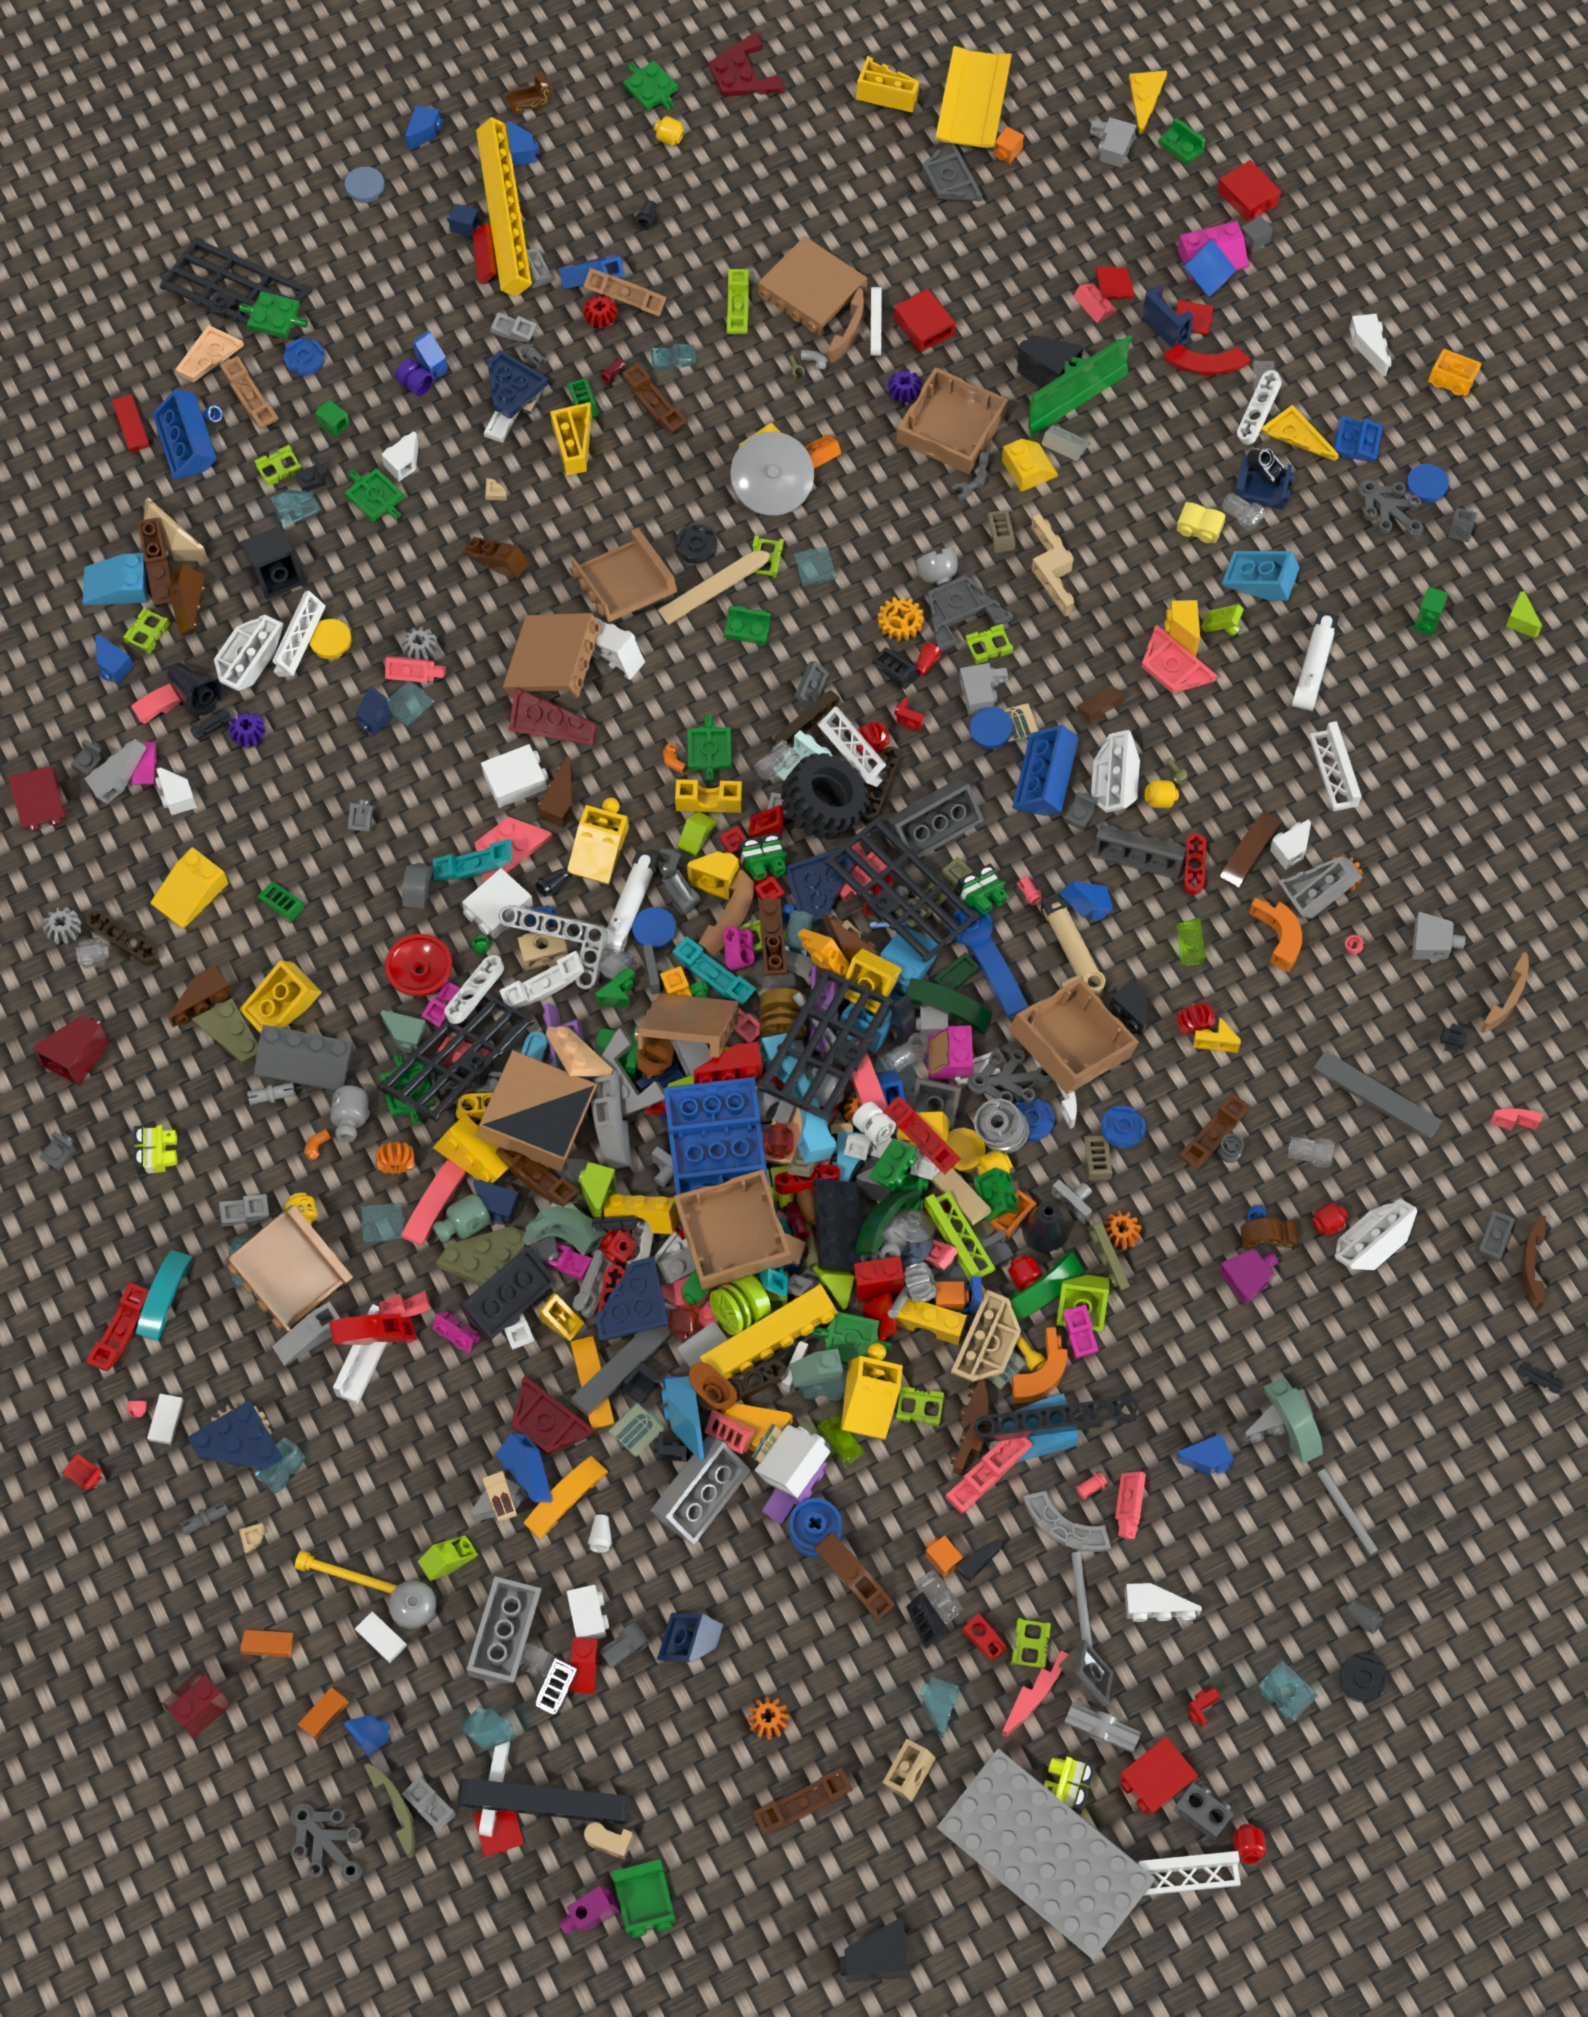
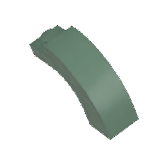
M549 1207L540 1210L535 1220L527 1225L526 1233L522 1240L529 1246L545 1237H560L570 1242L585 1256L599 1248L606 1232L604 1230L595 1231L592 1228V1219L581 1212L565 1207Z
M1285 1377L1264 1386V1393L1280 1414L1287 1428L1290 1448L1299 1461L1304 1464L1322 1455L1323 1448L1318 1428L1296 1388L1293 1389Z

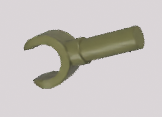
M793 355L789 356L793 366L792 378L796 380L797 372L801 373L804 378V368L797 365Z
M1168 758L1166 762L1176 773L1173 776V780L1177 785L1182 786L1187 781V771L1177 767L1173 760Z

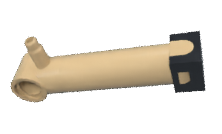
M1060 894L1043 900L1040 911L1046 923H1050L1076 974L1075 977L1062 982V988L1081 978L1088 986L1090 983L1098 985V987L1089 986V988L1100 998L1104 992L1105 976L1099 972L1068 912L1066 900Z

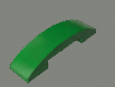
M1070 1251L1055 1262L1053 1269L1021 1292L1016 1291L1008 1297L1017 1321L1039 1310L1060 1295L1062 1281L1079 1277L1083 1273L1084 1269L1073 1251Z

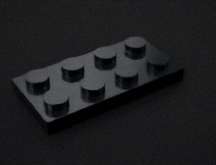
M816 1178L812 1181L818 1268L854 1272V1264L864 1262V1255H857L855 1252L857 1240L862 1229L858 1183Z
M526 1246L459 1306L484 1337L491 1341L557 1281L529 1246Z

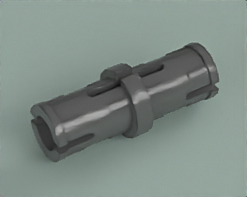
M221 1500L205 1510L203 1508L198 1510L199 1513L179 1523L185 1535L188 1536V1534L205 1525L206 1527L211 1526V1522L226 1514H230L224 1501Z

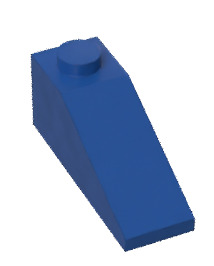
M373 1714L347 1720L344 1723L352 1739L368 1757L391 1738L388 1732L390 1726L382 1717L377 1720Z

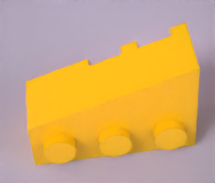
M867 56L857 81L856 100L913 113L918 100L919 81L899 71L895 73L889 70L887 65H879L873 62V58Z
M591 403L550 411L552 428L566 476L586 472L592 420Z
M465 1114L443 1135L433 1149L476 1179L493 1184L509 1168L496 1154L498 1146L476 1138L478 1126Z

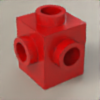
M610 1230L603 1237L598 1249L605 1253L604 1257L614 1264L616 1262L625 1263L635 1254L634 1248L637 1243L632 1240L633 1236L626 1230Z

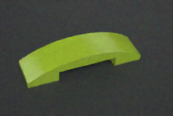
M729 269L727 334H747L749 269Z

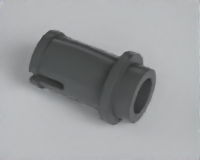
M527 343L522 347L521 353L523 358H528L538 369L544 366L541 362L546 363L547 359L535 349L533 344Z

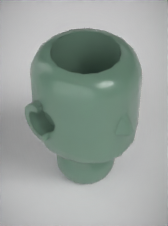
M471 1194L449 1206L446 1210L448 1219L437 1221L432 1227L441 1242L448 1241L451 1235L455 1233L461 1239H466L487 1227L491 1222V1217L478 1195Z

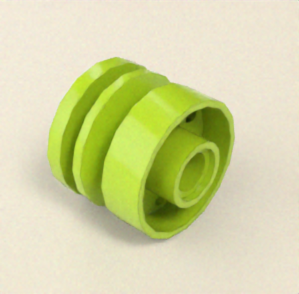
M753 1275L731 1281L730 1285L726 1284L710 1294V1305L717 1322L731 1335L738 1334L750 1327V1324L757 1323L771 1313L768 1295Z

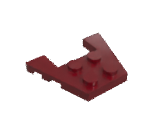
M753 32L708 62L709 70L723 97L745 96L753 92H759L760 95L777 91V94L784 93V87L778 75L758 80L746 57L748 54L763 50V44L757 32Z

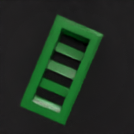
M587 378L567 383L574 406L590 402L592 417L598 416L596 402Z
M273 881L257 896L259 900L288 923H291L305 909L304 903ZM274 889L275 892L268 899L266 896ZM280 894L281 896L278 898V900L276 902H273V900ZM284 899L287 900L282 906H279ZM290 903L293 904L288 910H285Z

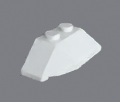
M262 615L258 619L237 626L214 658L219 682L237 691L252 686L276 652L283 623L267 615Z
M1129 730L1109 734L1106 739L1107 742L1102 746L1093 761L1091 796L1097 801L1096 804L1106 813L1126 809L1138 797L1140 759Z
M1398 1199L1392 1204H1386L1369 1211L1338 1239L1335 1253L1336 1260L1351 1269L1375 1270L1407 1242L1417 1214V1208L1402 1199Z

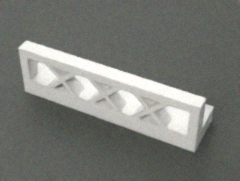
M310 591L304 592L272 661L277 665L274 673L278 677L294 675L325 609V605Z
M835 706L818 726L848 762L851 763L853 768L858 770L859 775L863 777L864 781L877 787L882 782L878 774L886 766L885 762L842 711ZM836 715L840 718L839 727L831 722ZM844 731L852 732L851 741L846 738ZM856 745H863V756L856 750ZM868 759H874L878 764L872 769L868 764Z
M1337 721L1328 723L1326 731L1309 734V739L1332 810L1338 811L1358 807L1361 793ZM1327 737L1329 744L1326 749L1318 745L1316 739ZM1325 755L1334 759L1335 763L1332 767L1323 762ZM1331 774L1340 777L1341 782L1338 786L1329 781ZM1338 792L1343 794L1348 802L1337 804L1336 794Z
M372 1304L367 1315L381 1314L379 1306ZM387 1342L352 1346L333 1386L337 1397L359 1404Z
M1238 1851L1138 1861V1864L1147 1872L1154 1874L1161 1880L1156 1888L1148 1889L1144 1896L1240 1886ZM1232 1866L1234 1880L1224 1881L1216 1875L1221 1867ZM1209 1868L1217 1869L1214 1872H1212ZM1198 1869H1203L1211 1875L1206 1883L1201 1884L1191 1876ZM1192 1870L1189 1875H1188L1186 1872H1184V1871ZM1172 1872H1179L1186 1878L1181 1886H1174L1166 1880ZM1159 1873H1167V1874H1166L1165 1877H1163V1876H1161ZM1213 1878L1218 1881V1882H1211V1883H1210V1881H1211ZM1188 1880L1191 1883H1193L1191 1885H1185L1188 1882ZM1163 1883H1165V1884H1166L1167 1886H1169V1887H1161V1886H1162Z

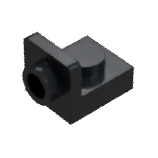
M318 458L313 459L314 466L295 472L303 493L326 485L325 476H328L325 465H320Z
M659 1432V1439L654 1438V1453H658V1461L687 1462V1446L677 1442L664 1445V1432Z

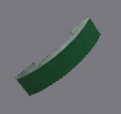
M910 979L905 995L910 997L912 1003L923 1008L928 1005L964 1021V1026H972L973 1030L982 1034L986 1033L992 1013L967 996L944 986L920 979Z
M902 1190L892 1193L876 1205L860 1231L855 1249L857 1255H874L886 1240L882 1233L884 1228L899 1209H907L914 1204L921 1194L920 1190Z

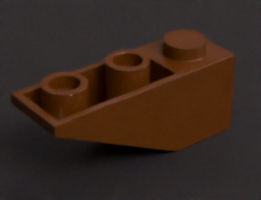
M473 537L462 551L464 555L490 569L513 578H518L529 564L517 545Z
M184 564L172 572L169 585V594L181 636L193 631L197 624L195 618L201 605L199 601L200 595L205 587L203 583L205 574Z
M569 756L558 765L555 779L550 780L545 797H541L537 805L540 819L564 828L573 811L572 768Z
M823 914L822 919L830 937L834 940L849 964H851L852 958L862 948L880 956V953L874 950L876 946L867 939L863 942L858 938L860 934L851 927L848 929L842 926L844 922L834 915L830 918Z
M215 965L194 977L167 1017L172 1028L185 1024L189 1018L206 1012L212 1005L222 1003L228 996L232 995L226 981Z

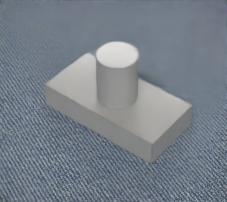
M657 1146L652 1152V1161L662 1169L654 1180L661 1187H665L674 1177L672 1157Z
M1058 1180L1053 1185L1051 1194L1083 1224L1091 1219L1092 1210L1083 1202L1092 1193L1090 1187L1085 1183H1081L1072 1192L1063 1182Z

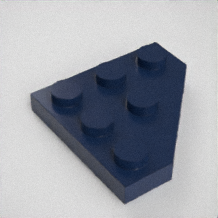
M501 350L488 361L493 408L508 419H511L549 384V378Z
M838 849L786 866L789 884L803 928L823 921V914L828 915L846 884L830 866L824 864V861ZM844 853L836 861L851 875L854 870L853 861Z
M649 1257L631 1262L626 1269V1273L608 1297V1301L595 1317L601 1342L669 1326L655 1258Z
M250 1400L187 1437L201 1460H214L222 1462V1464L238 1467L246 1466L254 1470L264 1471L284 1459Z

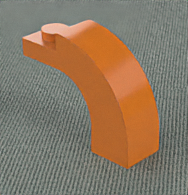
M1255 898L1251 904L1249 914L1271 926L1279 937V944L1272 954L1270 963L1290 973L1297 961L1302 945V930L1299 921L1294 913L1283 903L1279 902L1276 908H1274L1269 902Z
M1056 1327L1046 1328L1047 1361L1040 1370L1031 1374L1013 1375V1405L1028 1404L1041 1400L1049 1395L1060 1383L1067 1362V1349H1061V1335H1056Z

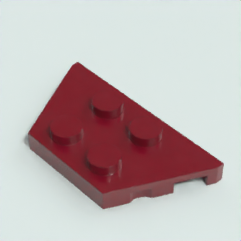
M526 1376L522 1378V1386L517 1398L516 1410L513 1414L511 1426L520 1434L527 1435L540 1450L550 1455L595 1433L591 1426Z

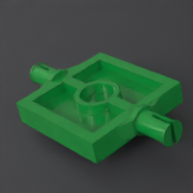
M654 60L641 69L634 62H631V65L629 64L627 68L633 75L623 82L625 89L647 111L660 104H663L669 111L673 109L674 104L668 98L678 90V85Z
M260 292L253 306L241 303L239 308L240 312L250 314L247 322L248 329L285 339L294 325L306 328L308 324L307 319L297 317L300 307L299 301L265 292Z
M377 468L362 477L354 469L352 472H349L348 476L355 483L345 492V496L369 520L374 522L386 513L394 520H397V517L400 518L401 513L394 506L404 499V494Z
M708 714L704 715L705 726L687 729L688 771H706L705 781L710 783L709 776L711 775V783L715 782L714 771L732 769L730 727L719 728L713 726V715L709 714L708 722Z
M398 1054L400 1062L397 1055L393 1056L396 1068L391 1072L381 1074V1081L386 1080L404 1062L402 1054ZM421 1063L413 1065L392 1088L400 1092L424 1068V1065ZM428 1077L408 1096L409 1098L417 1101L430 1088ZM385 1094L391 1118L410 1115L412 1126H417L415 1118L418 1126L422 1124L417 1111ZM434 1098L425 1105L426 1108L435 1106Z
M842 1312L834 1315L835 1318L827 1329L814 1327L816 1331L822 1333L812 1332V1336L825 1338V1351L838 1349L840 1361L849 1362L858 1356L869 1358L867 1350L873 1343H880L889 1347L892 1345V1342L878 1340L879 1320ZM885 1347L886 1351L890 1352L891 1348Z

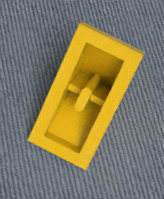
M555 1293L539 1311L541 1321L568 1341H571L584 1325V1322Z

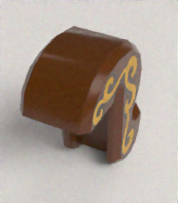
M534 72L535 85L511 90L506 94L505 101L512 114H523L525 108L538 109L549 102L553 92L543 72Z
M1261 1217L1249 1220L1240 1227L1242 1247L1246 1250L1253 1249L1259 1246L1260 1243L1283 1248H1291L1299 1243L1297 1224L1292 1220L1280 1222L1273 1217Z

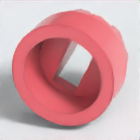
M1357 935L1349 936L1345 940L1346 950L1350 954L1357 955L1363 950L1362 938ZM1357 942V947L1353 949L1354 943Z
M128 1401V1414L133 1418L143 1417L147 1409V1402Z

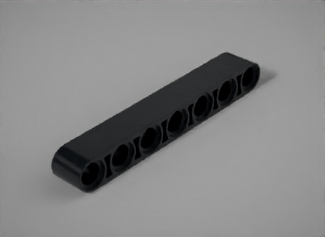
M1125 1396L979 1417L975 1421L974 1430L980 1441L995 1442L1134 1422L1138 1418L1139 1405L1134 1398ZM1126 1405L1133 1406L1135 1409L1131 1414H1125L1121 1410ZM1105 1408L1111 1413L1108 1417L1103 1418L1098 1415L1099 1410ZM1077 1412H1084L1087 1417L1082 1421H1078L1074 1418V1415ZM1054 1415L1063 1417L1062 1422L1059 1424H1053L1050 1419ZM1031 1418H1036L1039 1420V1424L1036 1427H1029L1026 1424L1027 1421ZM1008 1421L1016 1424L1014 1429L1010 1431L1003 1428V1425ZM982 1425H990L992 1427L991 1431L987 1434L980 1433L979 1429Z
M460 1779L457 1806L614 1824L628 1823L630 1797L623 1795L477 1779Z

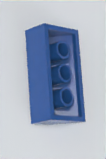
M174 389L152 415L172 477L178 480L205 472L217 459L196 395Z
M1059 725L1030 733L1012 806L1013 809L1042 816L1062 811L1079 739L1078 736L1065 726Z

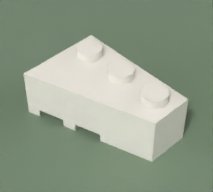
M595 617L601 626L596 639L595 649L591 656L596 659L602 657L610 662L608 664L613 670L616 667L624 671V677L630 680L645 663L635 641V636L630 631H623L614 624L609 625Z

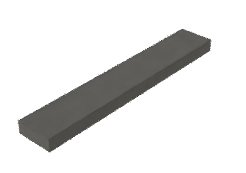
M1324 1051L1313 1067L1312 1071L1429 1141H1431L1443 1120L1327 1051Z
M666 1307L669 1326L638 1333L571 1397L570 1402L589 1416L624 1382L641 1361L644 1363L683 1325V1321Z

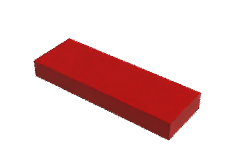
M484 223L473 233L478 282L483 285L496 275L491 225Z
M132 394L112 400L130 453L150 447Z

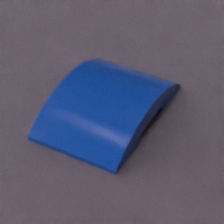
M755 1077L664 1088L676 1195L702 1187L720 1185L732 1178L764 1169L768 1182Z

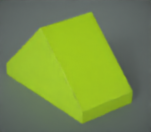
M1523 591L1518 596L1506 627L1535 638L1538 637L1542 624L1525 591Z
M701 812L687 818L677 847L697 857L718 824V821Z
M818 1265L814 1266L812 1269L833 1300L843 1310L847 1308L854 1275L851 1272L819 1269Z

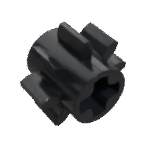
M1451 1024L1449 1028L1444 1027L1440 1038V1044H1444L1445 1047L1444 1051L1455 1053L1457 1048L1462 1050L1467 1033L1462 1032V1026Z

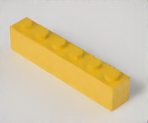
M820 1284L700 1356L702 1362L714 1367L726 1380L731 1379L739 1372L744 1373L752 1369L754 1363L759 1360L769 1359L777 1349L789 1347L797 1337L812 1333L817 1325L832 1321L838 1311Z

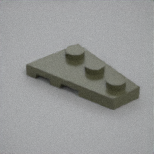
M232 998L192 1018L195 1025L202 1028L208 1036L216 1040L242 1065L256 1059L258 1043Z
M1099 1222L1088 1226L1090 1238L1097 1247L1103 1266H1106L1109 1272L1108 1278L1112 1287H1116L1117 1290L1130 1287L1103 1223Z

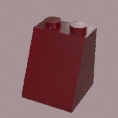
M52 766L8 777L21 828L34 831L41 829L40 825L42 824L58 825L63 823L62 819L67 818L56 769Z
M81 1015L37 1043L32 1049L42 1067L80 1086L109 1045V1041L100 1021L93 1017L88 1019Z
M200 1670L196 1671L162 1702V1705L192 1739L197 1737L231 1706L222 1692Z

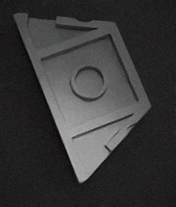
M946 143L941 150L938 149L931 158H928L922 164V170L938 199L982 200V194L955 144Z

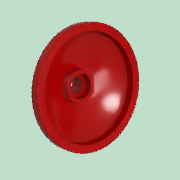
M413 934L400 939L391 947L386 956L385 971L389 982L399 992L409 996H425L436 992L447 982L452 971V958L447 946L438 938L427 934ZM420 969L424 970V972L421 974L417 973V971Z

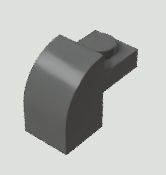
M424 863L407 865L403 880L402 906L425 908L428 901L429 881L433 875V866H427Z

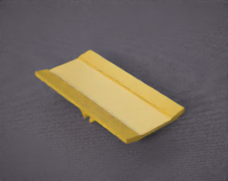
M956 46L953 47L935 139L946 143L975 147H995L1012 54H990L968 51Z

